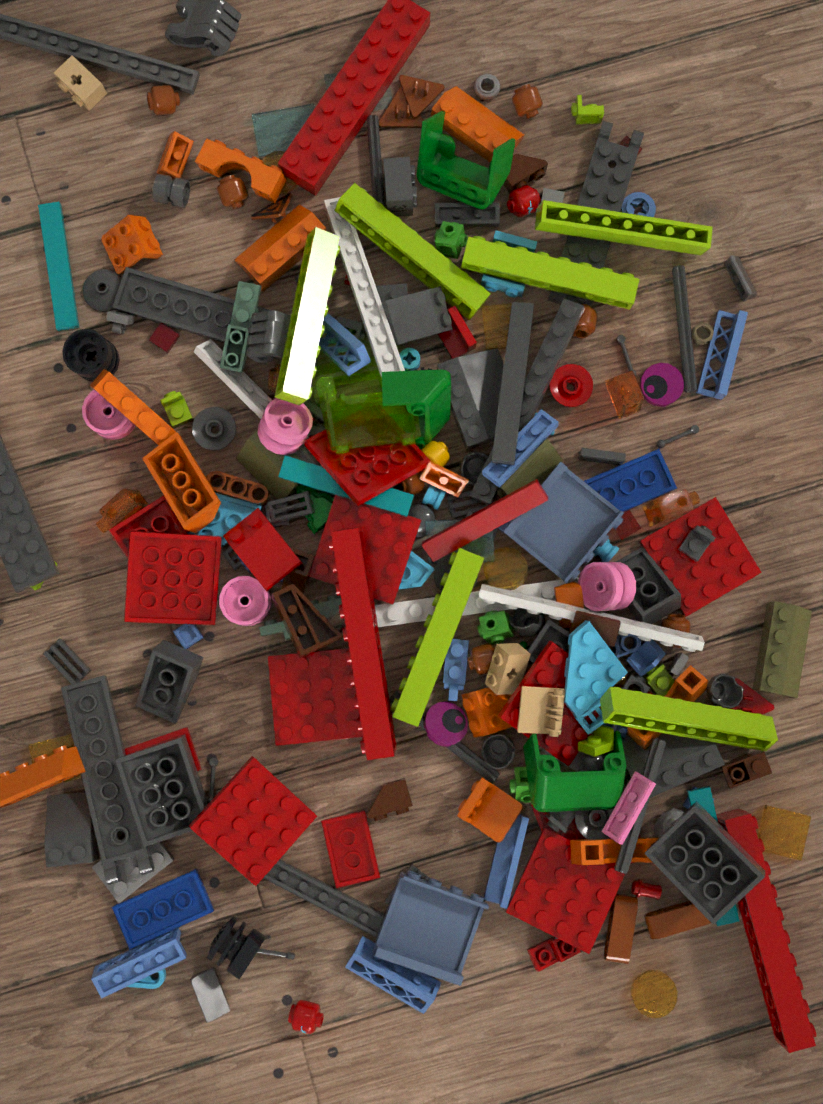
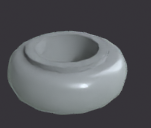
M491 74L479 76L474 84L476 95L483 100L494 99L500 91L499 80ZM484 83H489L493 86V89L485 91L481 86Z

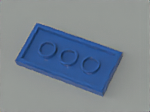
M660 449L584 481L618 510L623 512L677 489Z
M197 868L112 906L129 950L214 911Z

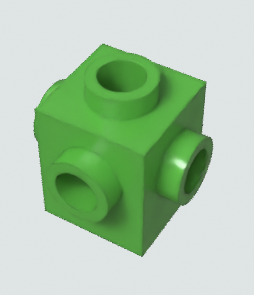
M443 221L440 230L437 229L435 233V246L445 257L458 259L462 247L465 248L468 237L465 234L464 225Z
M493 610L486 612L485 616L479 617L480 625L477 627L480 637L491 644H500L504 642V639L514 637V632L509 622L510 615L505 610L499 612Z
M514 767L513 779L509 780L510 793H514L517 801L530 803L531 798L526 767Z

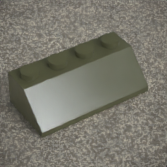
M777 601L767 603L753 690L798 698L812 614L811 610Z

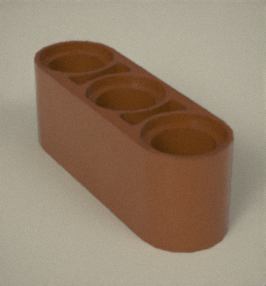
M212 471L206 477L215 493L260 506H265L270 501V492L262 484L220 471ZM221 477L223 479L222 485L213 487V480ZM236 484H243V491L235 494L233 492L234 486ZM258 490L265 492L262 500L254 499V494Z
M616 894L610 908L604 960L624 964L629 963L638 909L637 897Z
M690 900L644 915L651 939L664 938L711 923Z

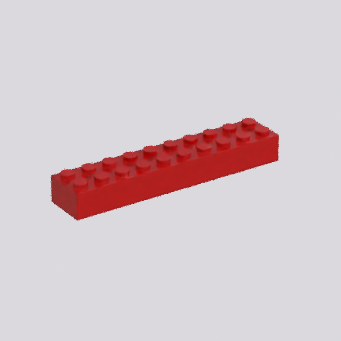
M388 0L278 162V168L283 171L282 173L285 178L314 196L318 194L367 121V117L371 115L429 28L431 12L411 0Z
M355 527L331 532V537H328L330 551L334 550L335 556L332 560L333 573L338 575V582H335L337 596H341L342 600L341 605H339L340 618L345 619V627L342 628L343 638L349 644V648L346 650L348 664H352L353 669L352 673H350V683L352 687L355 686L356 688L353 701L355 709H359L360 713L359 718H357V727L359 732H363L362 740L360 741L362 754H366L367 760L394 757L397 743L392 712L390 711L391 705L363 528Z
M742 809L716 814L718 823L765 870V878L737 904L774 1038L788 1053L816 1046L814 1037L817 1036L816 1030L808 1019L807 1014L810 1013L807 1001L803 999L801 994L803 984L800 977L796 976L794 967H797V962L793 953L789 951L790 937L788 932L783 929L781 922L784 921V916L781 908L777 907L775 898L778 895L774 884H771L769 879L771 869L768 862L764 861L762 852H765V848L761 838L757 836V820L754 815L752 816L751 813Z

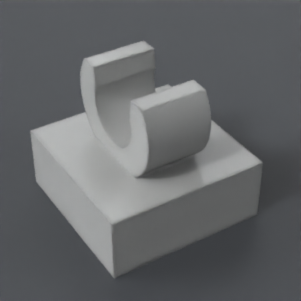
M114 310L107 312L106 320L114 322L112 326L113 333L121 334L125 333L126 325L134 324L135 316Z

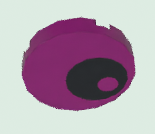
M657 363L644 371L640 379L639 388L648 403L664 407L679 399L684 389V380L676 367L669 363Z
M446 701L438 702L429 708L424 716L423 726L431 741L437 745L448 747L459 743L464 738L468 729V721L460 707Z

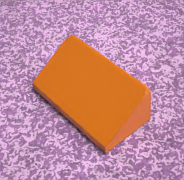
M176 131L172 132L168 137L156 173L171 176L172 179L176 177L181 178L194 141Z
M432 461L428 463L425 469L421 470L419 477L420 480L457 498L469 482V479Z
M575 581L554 587L556 602L584 608L582 587ZM562 618V620H559L560 627H571L572 622L570 619Z

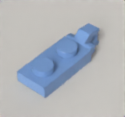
M452 639L445 657L443 688L449 689V701H457L458 690H464L469 640Z

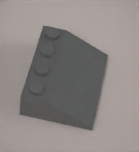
M498 348L456 357L437 364V370H446L451 374L450 408L466 451L493 442L495 438L504 369Z
M626 732L625 738L621 737L626 760L625 773L630 781L635 771L640 774L643 773L651 744L643 750ZM665 733L659 735L657 738L664 740L666 745L655 779L656 785L651 792L650 798L725 765L715 742Z
M185 734L115 759L144 847L193 831L189 828V825L208 805Z
M697 801L645 852L647 857L713 925L765 878V870Z

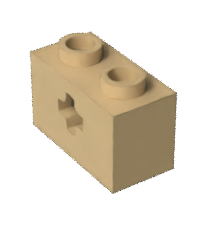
M73 55L54 72L58 79L56 84L65 93L69 91L73 95L71 97L79 107L84 106L88 111L107 95L103 84Z
M519 643L496 644L485 684L496 695L513 694L524 677L531 654Z

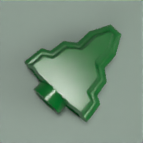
M300 484L295 489L297 494L306 491L311 493L310 499L313 501L312 507L315 513L305 517L309 521L307 526L315 535L325 527L334 498L327 493H317L313 488ZM305 498L298 499L300 503L305 502Z

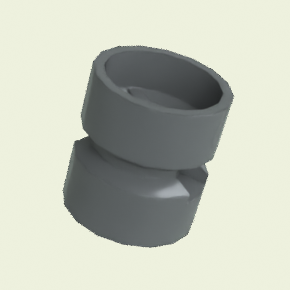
M157 174L153 185L154 202L162 204L171 202L172 206L185 208L190 196V181L177 177L173 180L171 176Z

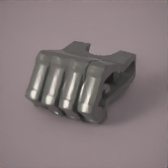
M178 0L176 9L185 21L170 23L167 26L165 36L168 41L182 47H206L211 51L212 56H222L228 51L239 28L238 22L241 19V13L225 0Z
M276 310L253 313L251 316L253 324H250L248 328V333L251 335L247 338V345L251 347L247 349V356L256 362L264 364L272 362L274 357L282 361L291 315ZM316 358V361H315V366H316V367H317V365H318V358Z

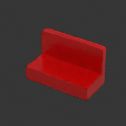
M455 305L447 309L451 317L453 330L438 334L452 359L470 352L476 348L477 344Z

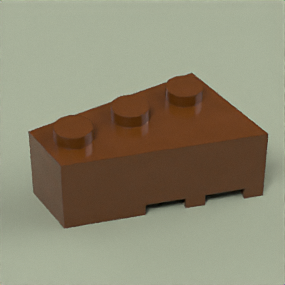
M294 584L272 593L271 598L300 658L343 637Z

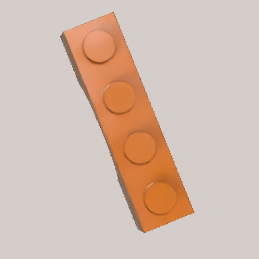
M206 138L195 160L201 170L218 178L231 170L248 172L251 175V187L255 194L273 203H276L287 181L282 173L283 171L277 166L271 165L269 167L259 158L254 156L249 158L237 148L231 150L223 142L216 139L211 141Z
M104 369L89 385L158 446L176 432L109 371Z
M690 665L674 681L664 697L694 702L707 690L708 680ZM627 727L628 736L643 750L652 743L654 738L662 734Z
M659 837L638 838L631 862H652L645 852ZM613 839L570 840L571 864L600 865L616 863L621 844Z

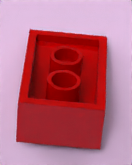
M164 495L109 530L112 538L127 560L130 531L188 534L190 532L182 527Z
M259 508L223 535L266 591L302 563Z

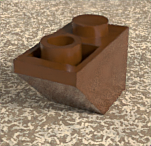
M520 154L513 155L510 173L503 184L509 194L517 188L528 185L533 180L538 181L543 178L548 166L547 161Z
M293 548V552L302 563L284 577L281 589L294 584L304 594L315 556Z
M759 750L736 757L721 766L729 789L772 774L765 752Z
M402 778L383 784L368 811L369 819L374 818L375 821L387 818V813L396 811V815L409 811V807L413 806L406 779Z

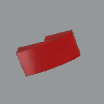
M554 937L527 949L535 970L538 972L556 962L562 963L581 952L580 949Z

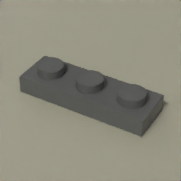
M435 203V227H441L443 221L456 222L464 225V227H499L500 203H492L489 207L482 210L466 203Z

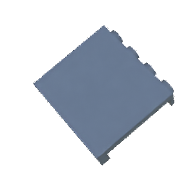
M559 462L541 484L548 496V501L514 518L503 532L567 583L569 580L573 582L581 572L578 569L583 563L587 565L595 555L593 550L598 545L600 547L604 545L609 538L607 533L612 528H618L624 520L621 517L624 512L618 510L571 472L565 464Z
M408 870V873L401 872L372 949L374 956L461 986L464 978L462 970L484 908L488 909L489 905L484 901V897L478 894L471 893V896H469L456 886L451 885L450 888L441 886L442 882L436 879L429 878V881L421 879V875L410 870Z

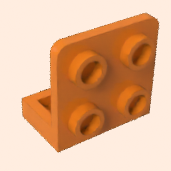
M127 215L101 238L117 274H123L126 267L131 268L142 258L158 259L163 255L160 244L155 238L150 222L146 217Z
M489 687L461 694L463 707L469 720V728L474 738L490 735L512 727L498 717V714L512 694L496 695Z
M482 777L480 781L477 780L471 788L472 793L469 798L463 800L458 808L460 812L457 816L499 843L503 841L523 810V805Z

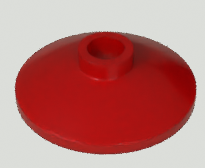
M563 365L555 371L549 384L551 395L556 402L563 406L578 407L590 398L593 392V379L590 373L580 365ZM572 384L574 390L569 391L566 386Z

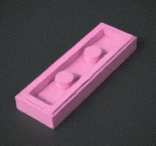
M635 771L601 832L623 845L656 783Z

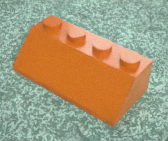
M457 86L444 92L431 109V116L440 111L445 112L443 130L488 162H491L495 148L513 138L516 139L515 149L525 136Z
M299 204L234 260L256 285L262 286L261 290L264 292L303 258L307 235L315 227L327 231L326 227L310 210Z
M176 432L142 459L182 527L196 534L214 520L221 502L182 437Z
M66 745L54 749V754L49 757L47 754L34 758L35 763L31 765L26 762L16 766V771L11 774L10 771L1 773L0 808L12 805L86 772L77 747L67 749Z

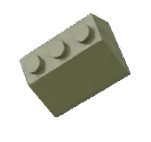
M258 430L247 440L236 457L277 499L291 496L300 485L278 477L285 455L275 454L268 450L260 442ZM295 453L286 455L295 459L302 460Z
M548 439L500 487L497 494L501 498L536 479L541 485L558 463L563 462V459Z

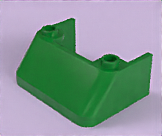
M440 111L422 121L416 173L419 183L424 187L482 210L489 207L510 173L516 139L511 138L495 148L490 166L486 168L455 155L456 146L454 140L449 135L442 133L445 112Z
M446 370L382 372L383 406L406 405V410L412 415L390 417L419 449L425 448V445L429 444L450 420L451 374Z
M620 731L614 732V750L607 752L608 755L603 760L604 771L561 772L559 762L555 757L540 755L536 733H532L523 746L531 803L537 811L559 812L610 810L615 808L623 793L626 772V760Z

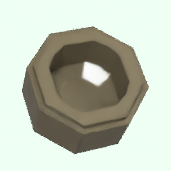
M701 322L693 327L691 333L692 340L695 344L705 345L712 340L714 330L710 324Z

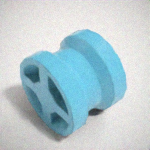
M405 348L400 352L399 355L405 371H413L419 368L420 354L417 350Z
M430 485L422 503L425 505L430 504L434 509L438 510L446 492Z
M608 539L602 547L598 545L593 553L595 554L594 556L601 558V562H609L620 548L613 546Z

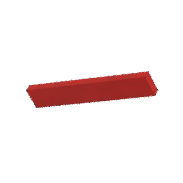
M536 479L422 541L421 545L431 560L435 562L548 501V496Z

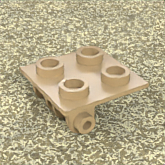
M522 686L517 732L549 734V736L553 737L561 735L565 689Z

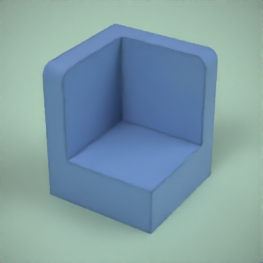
M651 639V641L642 643L640 648L633 652L626 661L642 677L652 670L666 653Z

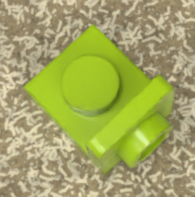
M577 95L575 103L571 105V115L575 116V124H601L604 116V105L588 104L582 106V95Z
M169 392L160 400L173 428L194 420L181 392Z
M658 664L647 672L643 678L656 695L664 697L675 680L665 670L664 664Z
M601 725L594 730V736H589L586 740L578 742V751L594 757L613 751L614 729Z

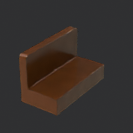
M581 611L575 612L570 633L587 620L590 621L608 646H615L621 623L619 620Z

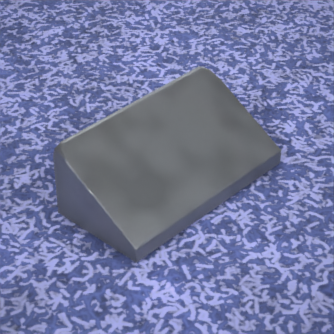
M730 256L724 265L742 301H746L756 296L757 292L739 257Z
M214 967L192 976L190 981L206 1023L230 1011Z

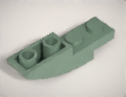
M238 281L231 322L228 324L220 364L222 369L243 372L247 359V349L250 347L247 345V338L251 335L248 333L249 325L253 324L251 316L259 311L257 307L262 287L260 285Z
M337 595L326 597L327 601L319 603L318 600L310 601L327 620L339 612V605L342 603L340 596ZM277 619L265 621L264 626L259 627L260 634L263 637L283 632L286 640L291 639L283 621L277 623Z

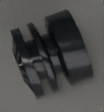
M77 330L69 335L64 342L62 354L65 364L70 370L85 380L93 382L104 369L112 375L118 370L120 359L116 347L95 330Z
M234 915L222 926L212 941L206 958L211 961L218 952L221 954V957L216 965L220 966L227 958L230 960L227 972L240 979L266 936L256 929L251 930L245 936L242 933L246 923L243 921L239 929L236 930L233 927L239 918Z

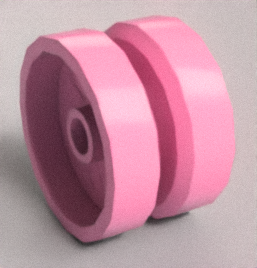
M95 390L91 391L85 398L82 406L83 419L87 426L101 437L110 440L122 439L135 428V425Z
M275 398L268 403L258 424L260 442L275 454H294L301 449L312 428L313 418L310 410L304 403L296 405Z
M592 562L585 566L578 579V584L582 587L584 605L592 611L622 610L630 605L636 593L634 574L627 565L621 562Z
M238 576L229 580L222 588L219 596V606L223 615L230 622L241 626H254L261 623L269 615L272 607V598L269 590L266 591L257 579L250 576ZM248 597L249 603L247 605L242 604V599Z

